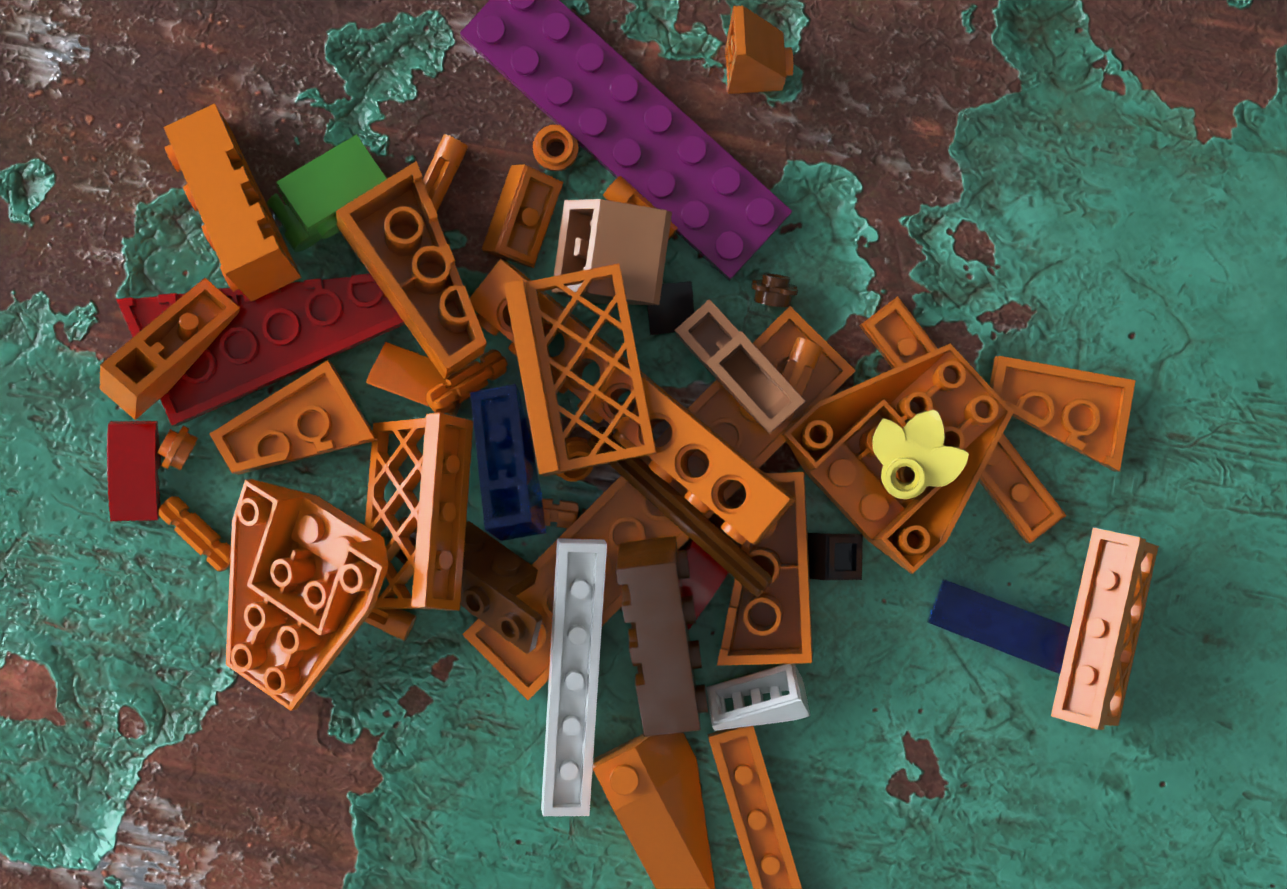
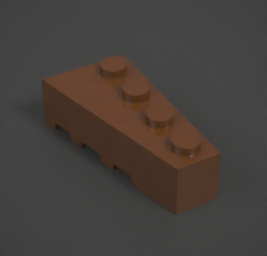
M676 536L620 543L616 574L618 585H622L625 623L631 622V628H629V650L633 667L637 666L638 673H635V685L644 737L700 730V713L708 712L705 684L696 685L694 669L702 668L699 640L690 641L688 624H696L693 595L684 596L682 579L690 578L687 550L678 551Z

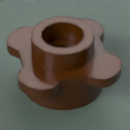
M764 273L762 280H752V289L756 290L754 301L769 306L789 307L791 306L792 295H798L797 286L789 284L790 277Z

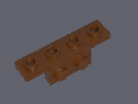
M403 517L402 519L398 520L401 526L405 522L407 517ZM468 521L466 522L460 605L502 635L504 639L528 654L536 647L542 616L516 596L535 584L538 569ZM417 528L409 537L415 549ZM401 549L395 555L403 564L408 560Z

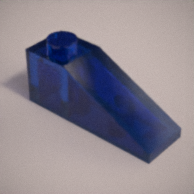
M512 384L470 392L485 530L500 541L545 534L546 528L541 487L518 386Z
M944 579L927 620L930 624L1058 674L1061 673L1071 628Z

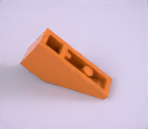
M733 6L725 46L728 94L782 91L786 76H793L794 68L792 47L784 48V33L745 6Z
M206 278L202 279L100 364V390L136 420L177 383L239 313L240 307Z

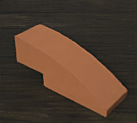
M710 299L675 329V334L680 341L769 434L805 403V400L742 331L739 332Z

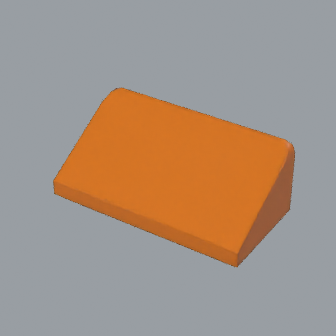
M525 164L512 165L482 250L534 268L564 182Z
M385 342L366 380L367 384L428 406L426 402L427 392L439 383L447 384L430 358ZM455 401L453 402L455 407L446 412L447 414L457 416L461 403Z

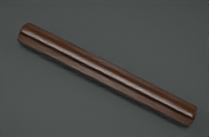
M602 426L597 431L604 434L607 428ZM612 433L609 439L618 444L619 446H621L622 448L626 449L613 438ZM593 434L588 440V445L592 449L599 441V438ZM605 443L598 454L616 450ZM637 457L608 463L754 596H760L770 586L773 579L768 572L671 485L656 475L642 459Z

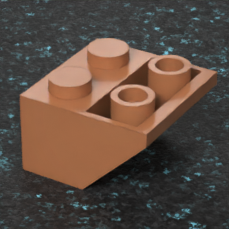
M603 199L564 200L554 276L619 263L627 304L659 305L672 212ZM612 277L592 281L582 297L594 304H609L615 296ZM582 283L567 287L576 292ZM558 288L551 290L553 293L572 299V297Z

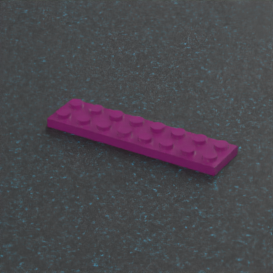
M489 0L460 32L461 38L552 121L565 128L577 139L578 144L616 179L622 176L654 207L672 212L671 222L678 227L676 233L729 281L791 215L792 210L560 0Z

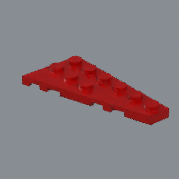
M370 273L343 278H319L303 280V282H293L252 302L240 289L233 292L230 287L219 288L223 294L240 307L239 313L160 400L171 425L179 426L401 327L405 323ZM170 293L160 294L155 297L116 299L131 335L134 337L184 294Z

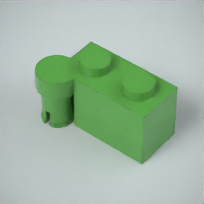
M356 134L276 182L277 188L286 205L283 204L277 193L269 198L267 205L273 210L285 228L284 236L293 250L300 252L311 247L320 239H326L338 233L340 230L337 227L336 211L387 178Z

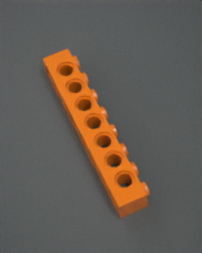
M500 259L470 297V301L474 310L478 313L476 316L480 326L494 336L500 331L512 341L508 349L517 356L504 283L523 279L524 282L532 280L514 265ZM538 292L541 311L557 321L565 307L547 292ZM572 313L563 324L584 340L591 331L588 326ZM543 319L545 334L547 335L553 325ZM559 330L557 334L561 333L564 337V349L559 355L555 357L550 356V358L566 368L581 344ZM596 335L591 343L611 358H614L618 352L598 335ZM587 349L572 373L582 379L584 368L588 364L596 362L600 368L601 377L609 363ZM623 356L619 363L630 370L629 362ZM552 366L554 382L556 383L562 372ZM615 368L600 389V392L617 402L623 393L633 391L632 378ZM641 371L652 431L657 423L664 420L672 428L670 441L662 447L655 444L657 454L647 455L652 459L648 467L667 483H671L673 479H676L688 490L684 497L698 510L707 514L711 509L725 521L721 525L722 530L736 542L743 545L748 540L752 544H759L796 499ZM568 377L559 392L565 394L569 389L581 400L577 405L580 408L590 391ZM596 396L584 414L596 423H600L604 419L610 424L618 410ZM636 403L632 413L639 417ZM627 416L622 417L615 428L616 432L612 435L613 438L625 448L644 445L641 425ZM701 450L708 457L709 467L704 475L696 478L688 469V459L691 454ZM735 480L739 481L746 490L745 501L738 508L730 507L724 500L725 487Z

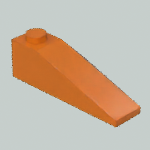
M684 732L644 737L643 733L594 758L592 769L655 888L715 889L698 763Z

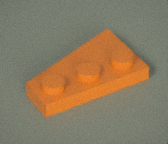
M1004 356L994 357L990 387L1014 411L1013 417L1108 469L1120 472L1136 380Z
M328 360L209 433L231 473L237 475L378 440L334 365Z

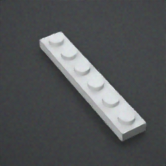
M557 538L541 802L543 816L590 815L607 543L602 539Z

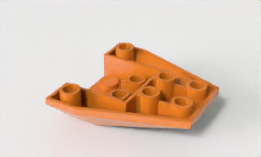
M950 343L817 402L782 435L805 473L871 544L910 574H913L947 542L1014 411ZM937 410L944 426L945 440L943 445L967 451L969 454L967 464L958 477L946 486H927L919 496L911 499L896 498L887 492L882 483L881 472L883 464L873 452L872 446L875 430L884 418L897 423L903 429L907 422L915 415L924 411ZM906 466L899 468L896 472L897 479L904 483L910 482L915 475L914 471Z
M254 479L245 480L232 520L226 665L288 710L298 709L374 609L389 566L384 537L317 495Z

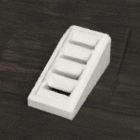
M795 664L780 665L706 687L711 724L715 731L794 721L810 716L804 682ZM789 690L788 695L782 696L781 691ZM770 693L771 700L764 701L763 694ZM751 695L752 705L745 707L744 696ZM726 698H733V711H726Z

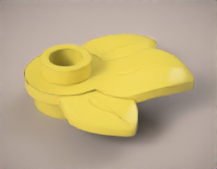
M937 410L924 411L915 415L907 422L903 429L897 423L884 418L875 430L872 446L873 452L883 464L881 472L882 483L887 492L896 498L911 499L919 496L927 486H946L958 477L967 464L969 456L967 451L943 445L945 440L944 426ZM904 466L910 467L915 473L914 478L906 483L899 481L896 477L897 470Z

